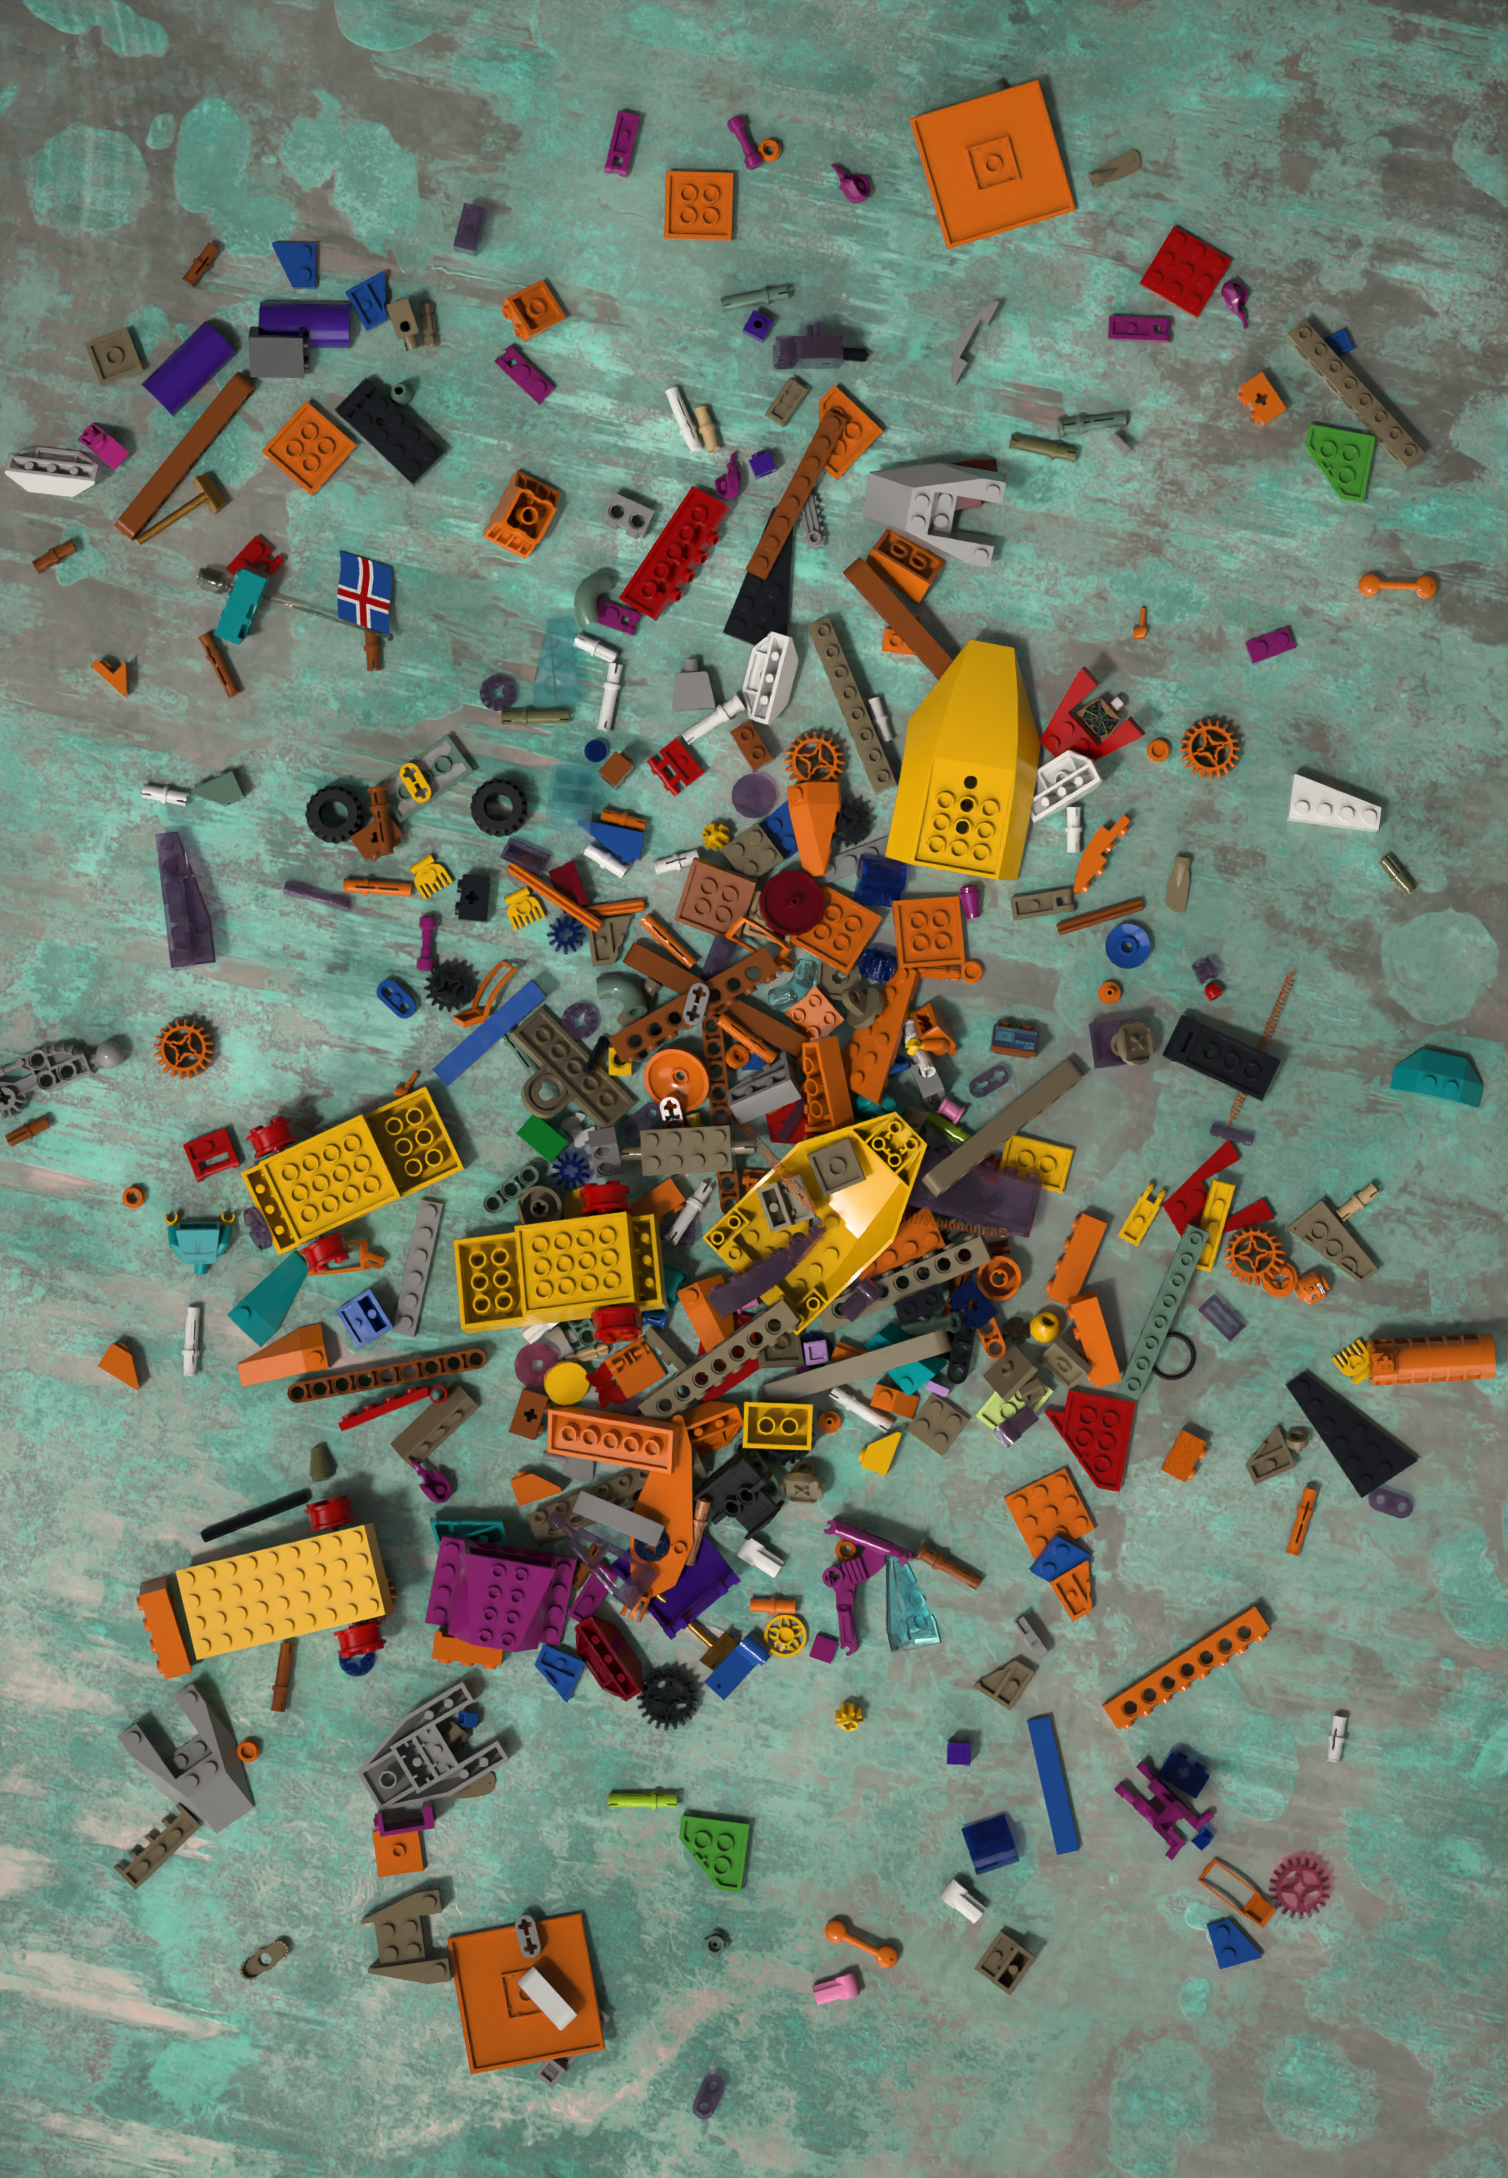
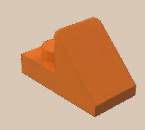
M96 659L90 665L125 698L129 696V671L126 661L114 674L111 673L114 668L105 660L100 663Z

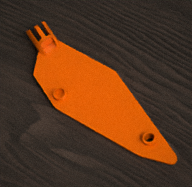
M675 1415L671 1423L682 1424L677 1447L675 1472L667 1474L650 1471L633 1510V1513L665 1526L657 1547L630 1536L631 1589L620 1614L625 1616L634 1597L635 1601L628 1618L633 1619L640 1602L644 1601L637 1617V1621L640 1623L651 1598L676 1585L693 1546L692 1447L684 1419L681 1415Z

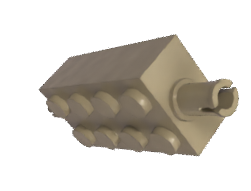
M734 1124L640 1130V1146L620 1147V1153H629V1155H620L621 1161L641 1160L643 1176L737 1170L736 1154H756V1147L747 1148V1146L756 1145L755 1139L735 1140Z

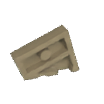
M630 916L600 919L603 924L597 932L587 927L592 966L616 963L630 922Z
M1014 1660L978 1681L973 1687L1008 1710H1011L1035 1672Z

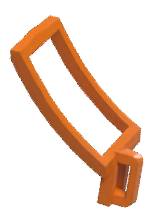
M741 915L725 934L726 938L755 954L758 952L756 948L734 935L744 922L748 923L769 936L783 948L773 960L776 966L789 973L794 970L792 964L795 962L787 956L792 948L755 920Z
M367 1240L346 1242L347 1246L359 1245L360 1267L329 1270L318 1274L311 1271L308 1272V1275L319 1276L369 1270L370 1267L379 1270L385 1264V1258L381 1254L368 1251Z

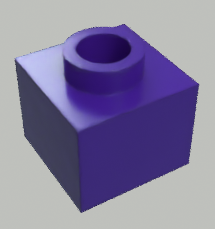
M753 310L743 328V333L763 343L773 325V320ZM757 321L762 323V327L759 329L754 327V323Z
M760 451L751 456L752 459L749 460V465L755 480L776 472V466L770 451L767 453Z

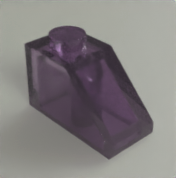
M715 936L700 979L706 982L727 970L737 944Z

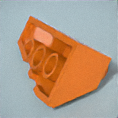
M322 1324L298 1328L237 1364L242 1387L331 1368Z

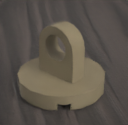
M851 986L844 989L841 994L842 1002L847 1008L846 1021L857 1030L865 1029L876 1021L874 1018L877 1014L880 1015L885 1005L883 994L876 988L870 987L860 991L858 988Z
M1131 1020L1124 1023L1119 1028L1118 1034H1115L1111 1039L1113 1053L1116 1056H1121L1123 1061L1129 1065L1138 1066L1147 1063L1150 1060L1148 1058L1154 1052L1153 1033L1150 1028L1144 1025L1143 1021Z
M801 1460L795 1464L793 1473L781 1478L779 1490L784 1497L786 1495L789 1496L792 1502L813 1504L817 1502V1499H823L825 1485L816 1477L815 1464L810 1460ZM805 1468L811 1470L809 1474L799 1473Z

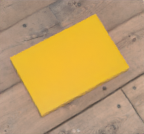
M1014 1135L1004 1144L996 1177L1063 1194L1074 1150Z

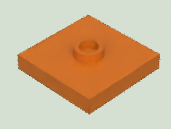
M380 1831L372 1832L379 1877L424 1871L419 1831L380 1837Z

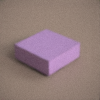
M826 1340L803 1343L806 1365L829 1363Z
M929 1380L925 1386L927 1390L942 1397H947L949 1389Z

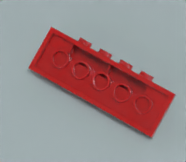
M692 486L619 599L654 621H657L667 604L672 606L674 601L678 602L682 598L683 587L686 583H691L694 580L695 569L699 564L702 565L707 560V551L710 546H715L718 543L721 531L718 527L730 508Z

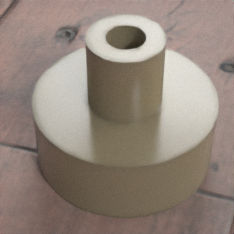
M1292 1429L1286 1433V1445L1296 1453L1301 1452L1309 1443L1308 1433L1303 1429Z

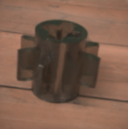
M1020 1317L1010 1318L1007 1324H1003L1004 1340L1009 1339V1342L1013 1345L1023 1344L1026 1338H1030L1029 1322L1024 1323V1320Z

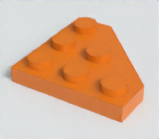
M834 385L819 400V425L827 409L847 419V423L823 468L837 481L883 433V430Z

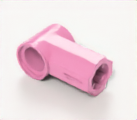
M854 1972L841 1974L833 1980L812 1986L817 2005L860 1995Z

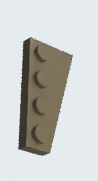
M1320 1200L1286 1228L1361 1285L1379 1271V1268L1323 1200Z

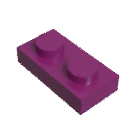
M1288 627L1245 642L1252 665L1295 649Z

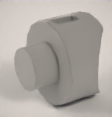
M560 1325L544 1333L547 1340L554 1342L558 1346L556 1354L558 1360L574 1352L571 1344L577 1342L578 1339L571 1327L563 1331Z

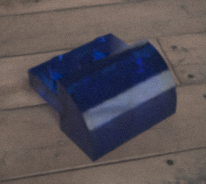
M861 854L856 872L857 882L853 895L854 902L892 907L891 902L900 900L901 892L905 889L906 863L892 858Z
M1005 1815L961 1829L976 1875L1020 1861Z

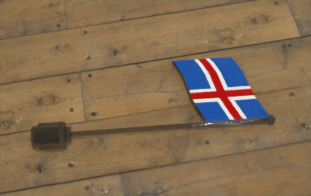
M339 551L341 571L337 592L338 618L271 596L264 595L263 599L388 638V641L394 638L393 634L389 632L388 613L392 591L391 569L389 566ZM209 567L206 569L201 568L196 580V585L201 586V589L220 595L224 591L228 592L229 588L233 589L235 586L231 584L228 573Z

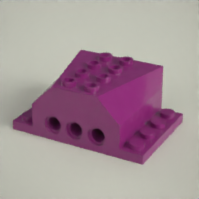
M442 1534L425 1623L446 1626L448 1634L476 1646L512 1652L538 1649L539 1642L559 1646L577 1559L572 1556Z

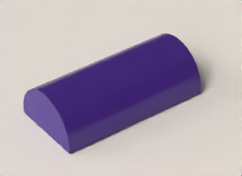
M260 302V335L299 336L300 327H304L305 336H309V348L350 349L351 303Z
M204 322L141 385L174 417L237 353L207 322Z

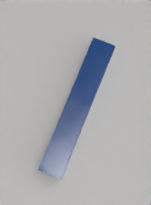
M531 979L432 1070L446 1086H449L539 1005L547 995Z
M1046 1716L1028 1720L1027 1724L1056 1853L1060 1855L1078 1851V1841L1050 1717Z

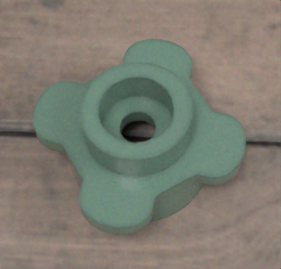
M712 1931L711 1936L708 1939H704L701 1943L702 1947L708 1950L712 1958H718L719 1953L729 1947L728 1941L721 1938L719 1931Z

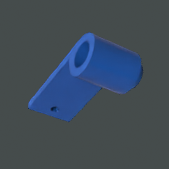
M750 1631L704 1683L724 1701L758 1664L763 1666L771 1657L768 1654L770 1649Z

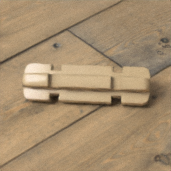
M601 1343L597 1347L592 1346L577 1351L576 1354L573 1352L567 1355L565 1359L582 1363L598 1358L599 1355L609 1354V1348L607 1344Z

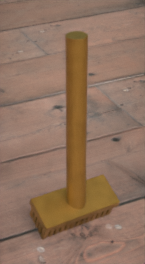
M207 473L201 476L198 475L192 482L199 495L136 537L140 545L203 502L207 504L213 515L225 507L226 501L221 497L222 495L213 485L214 483L210 480Z
M663 1593L654 1596L661 1602L665 1603L667 1601ZM694 1621L688 1624L687 1628L710 1648L700 1658V1661L712 1671L738 1645L733 1639L734 1637L727 1631L715 1642Z

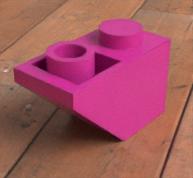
M94 423L87 427L78 439L114 470L129 455L114 438Z

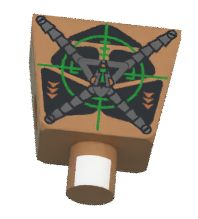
M1117 696L1107 704L1101 698H1098L1076 712L1075 715L1102 743L1120 724L1121 719L1116 714L1125 705Z

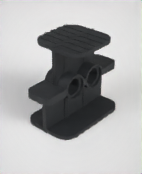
M743 1448L733 1458L729 1459L728 1462L712 1473L696 1491L692 1499L696 1501L698 1498L704 1497L712 1501L710 1506L716 1511L715 1516L711 1520L714 1525L726 1516L735 1518L748 1531L744 1538L747 1541L771 1522L785 1502L780 1500L776 1504L763 1491V1486L770 1480L773 1473L769 1469L761 1475L743 1457L747 1452V1449Z

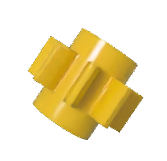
M717 821L714 824L706 825L702 831V837L705 839L702 843L714 851L717 848L722 849L729 842V835L726 834L729 829Z
M844 1703L839 1707L840 1710H835L836 1725H841V1728L845 1731H853L858 1728V1724L863 1723L862 1709L856 1708L854 1703Z

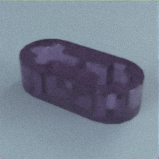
M996 1066L974 1078L969 1084L970 1094L975 1098H982L1000 1088L1008 1080V1071L1002 1066ZM995 1070L999 1073H1004L1002 1082L995 1080L991 1083L989 1081L995 1075ZM987 1081L988 1085L983 1088L984 1093L980 1094L973 1091L975 1082L982 1084Z

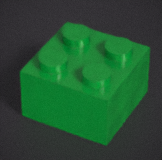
M531 1115L516 1134L553 1164L569 1146L570 1143L566 1141L569 1136L559 1128L553 1130L549 1126L552 1123L549 1119Z

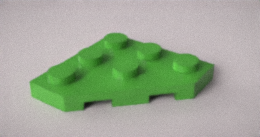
M1309 424L1304 448L1340 500L1363 504L1376 436Z
M682 1815L679 1839L684 1846H686L718 1890L741 1893L750 1824Z

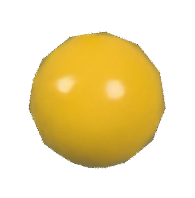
M1040 1312L1031 1319L1029 1329L1031 1336L1036 1341L1050 1343L1059 1336L1061 1326L1054 1314Z

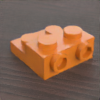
M543 280L507 297L502 303L503 316L507 320L511 319L514 324L513 330L515 335L519 339L522 338L524 342L543 334L545 330L564 321L566 318Z

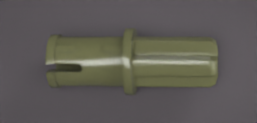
M1390 855L1384 856L1379 861L1381 867L1391 878L1390 881L1397 885L1405 897L1416 889V886L1404 874L1405 870H1401Z

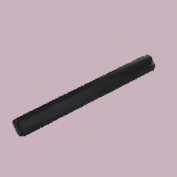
M302 1491L200 1532L202 1540L204 1542L211 1541L308 1502L307 1495Z

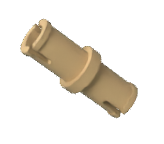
M700 406L694 409L700 426L698 431L703 436L707 453L720 450L721 446L715 433L716 425L712 423L708 406Z
M1370 1183L1356 1196L1353 1194L1351 1200L1336 1210V1213L1345 1222L1358 1210L1362 1211L1365 1209L1364 1206L1377 1195H1380V1193Z

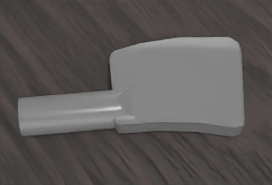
M547 1451L543 1452L542 1460L563 1464L562 1475L580 1481H592L594 1461L547 1453Z

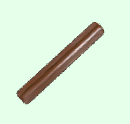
M1138 898L1060 922L1056 925L1059 935H1064L1142 911L1144 909L1143 903Z

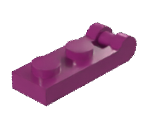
M618 111L604 173L611 174L613 172L621 177H627L640 115ZM614 159H623L622 165L614 164Z
M1109 316L1108 340L1170 343L1169 327H1171L1172 320L1166 318ZM1154 326L1160 327V334H1154Z
M510 345L505 349V353L501 357H497L494 360V363L539 406L555 390ZM511 359L517 362L512 368L507 365Z
M597 599L596 604L600 620L594 623L630 636H635L637 631L635 627L642 618L641 614ZM623 616L629 618L627 626L621 624Z
M601 1560L567 1613L568 1616L579 1623L595 1613L618 1575L614 1570L606 1567V1563ZM599 1574L608 1578L605 1584L597 1580Z

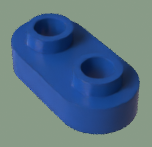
M385 980L378 985V998L393 1013L402 1019H407L414 1015L416 1011L415 1002L395 982ZM391 988L393 990L392 995L386 996L384 994L385 989ZM404 1003L409 1005V1009L406 1012L400 1009Z

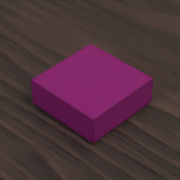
M816 1635L809 1656L830 1664L838 1642Z

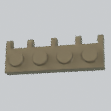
M180 1803L176 1807L181 1814L172 1823L164 1817L161 1821L167 1828L156 1839L149 1833L145 1836L151 1843L139 1855L132 1849L128 1852L134 1860L125 1869L119 1864L114 1866L115 1870L135 1890L202 1826Z

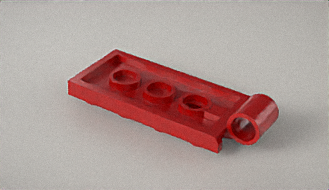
M442 1385L422 1389L419 1386H415L406 1390V1395L399 1398L398 1394L384 1399L385 1404L381 1406L374 1403L362 1408L364 1413L357 1415L356 1412H352L342 1416L343 1421L338 1424L341 1432L428 1396L434 1403H443L448 1398V1390ZM436 1388H441L445 1392V1397L441 1401L433 1398V1391Z

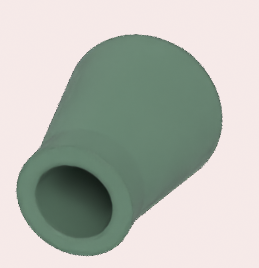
M395 384L390 390L389 397L395 405L404 406L411 400L412 392L405 384ZM398 389L403 391L400 395L396 394Z

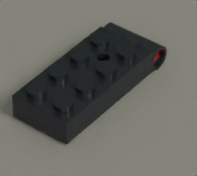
M367 378L334 409L343 420L413 487L445 456V453ZM379 419L384 420V424L382 426L376 425V422Z
M1184 1015L1180 1016L1162 1054L1163 1057L1262 1103L1282 1064V1060ZM1209 1050L1215 1051L1213 1057L1207 1056Z

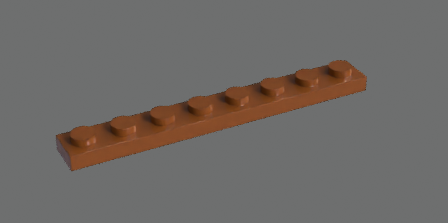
M827 409L745 571L766 581L841 435L847 419Z

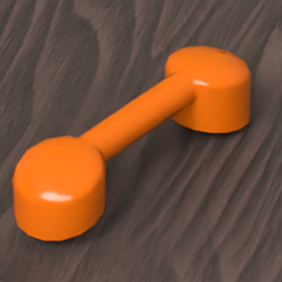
M1370 573L1362 576L1358 583V590L1364 597H1373L1378 594L1380 589L1415 590L1418 597L1426 600L1435 595L1438 587L1436 580L1429 575H1423L1417 581L1380 580L1377 575Z
M831 1920L825 1926L824 1933L830 1942L840 1943L845 1941L875 1956L876 1962L882 1968H891L897 1963L898 1952L893 1946L883 1945L878 1948L848 1933L845 1924L840 1920Z

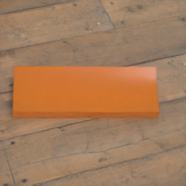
M556 1404L548 1409L547 1453L672 1474L675 1472L677 1447L682 1424Z

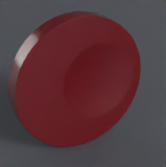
M787 870L774 875L765 883L760 892L759 910L764 922L773 931L784 936H799L809 932L819 923L824 913L825 900L819 884L811 876L801 871Z

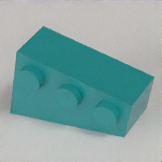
M245 565L241 570H237L233 580L236 583L233 590L231 589L228 593L227 604L219 617V623L214 633L215 636L240 645L249 636L271 574L249 565Z
M890 1322L864 1345L871 1352L913 1338ZM932 1356L887 1370V1372L909 1397L948 1363L943 1359L940 1361Z
M430 1518V1524L438 1548L442 1534L502 1545L509 1543V1537L502 1518Z

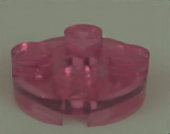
M541 1343L529 1344L523 1347L518 1352L514 1362L516 1376L526 1386L532 1388L544 1387L546 1372L559 1362L557 1354L551 1347ZM534 1359L537 1362L540 1360L543 1362L540 1372L538 1370L532 1371L531 1369L533 1366L531 1362Z

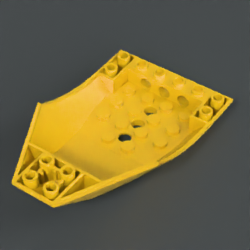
M969 639L908 719L902 767L885 857L908 864L997 880L1018 879L1034 796L1041 744L1014 647ZM968 776H974L977 779V785L972 789L966 788L964 785V780ZM964 799H970L973 802L972 808L968 811H964L960 807ZM960 821L968 823V829L964 833L956 831V825Z
M896 1112L799 1142L779 1162L783 1164V1167L788 1170L792 1177L802 1173L811 1200L815 1203L813 1206H815L816 1214L822 1220V1226L819 1229H812L809 1226V1220L771 1233L756 1189L782 1181L778 1173L772 1168L702 1238L768 1306L783 1295L800 1316L799 1326L793 1331L798 1335L894 1241L927 1143ZM849 1138L867 1180L824 1197L807 1155ZM796 1232L805 1234L806 1241L803 1245L794 1243L793 1236ZM780 1248L789 1250L790 1256L788 1260L781 1261L778 1259L777 1251Z

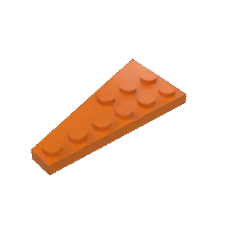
M911 968L895 969L880 992L885 998L882 1013L876 1015L874 1018L876 1021L869 1027L861 1030L856 1029L841 1052L848 1089L880 1107L883 1102L882 1094L884 1088H887L889 1082L887 1079L890 1068L894 1065L903 1035L901 1032L902 1027L908 1018V1007L910 1001L914 998L920 974Z

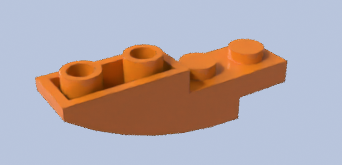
M1125 815L1120 818L1110 831L1101 826L1091 839L1076 870L1073 893L1075 895L1079 892L1084 894L1092 885L1089 882L1094 875L1099 877L1107 868L1104 865L1107 859L1101 854L1104 852L1107 855L1115 846L1112 841L1117 836L1122 838L1130 829L1128 824L1131 820Z

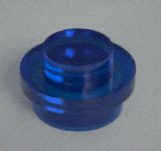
M592 740L585 746L584 753L589 761L598 763L606 757L607 748L603 742Z

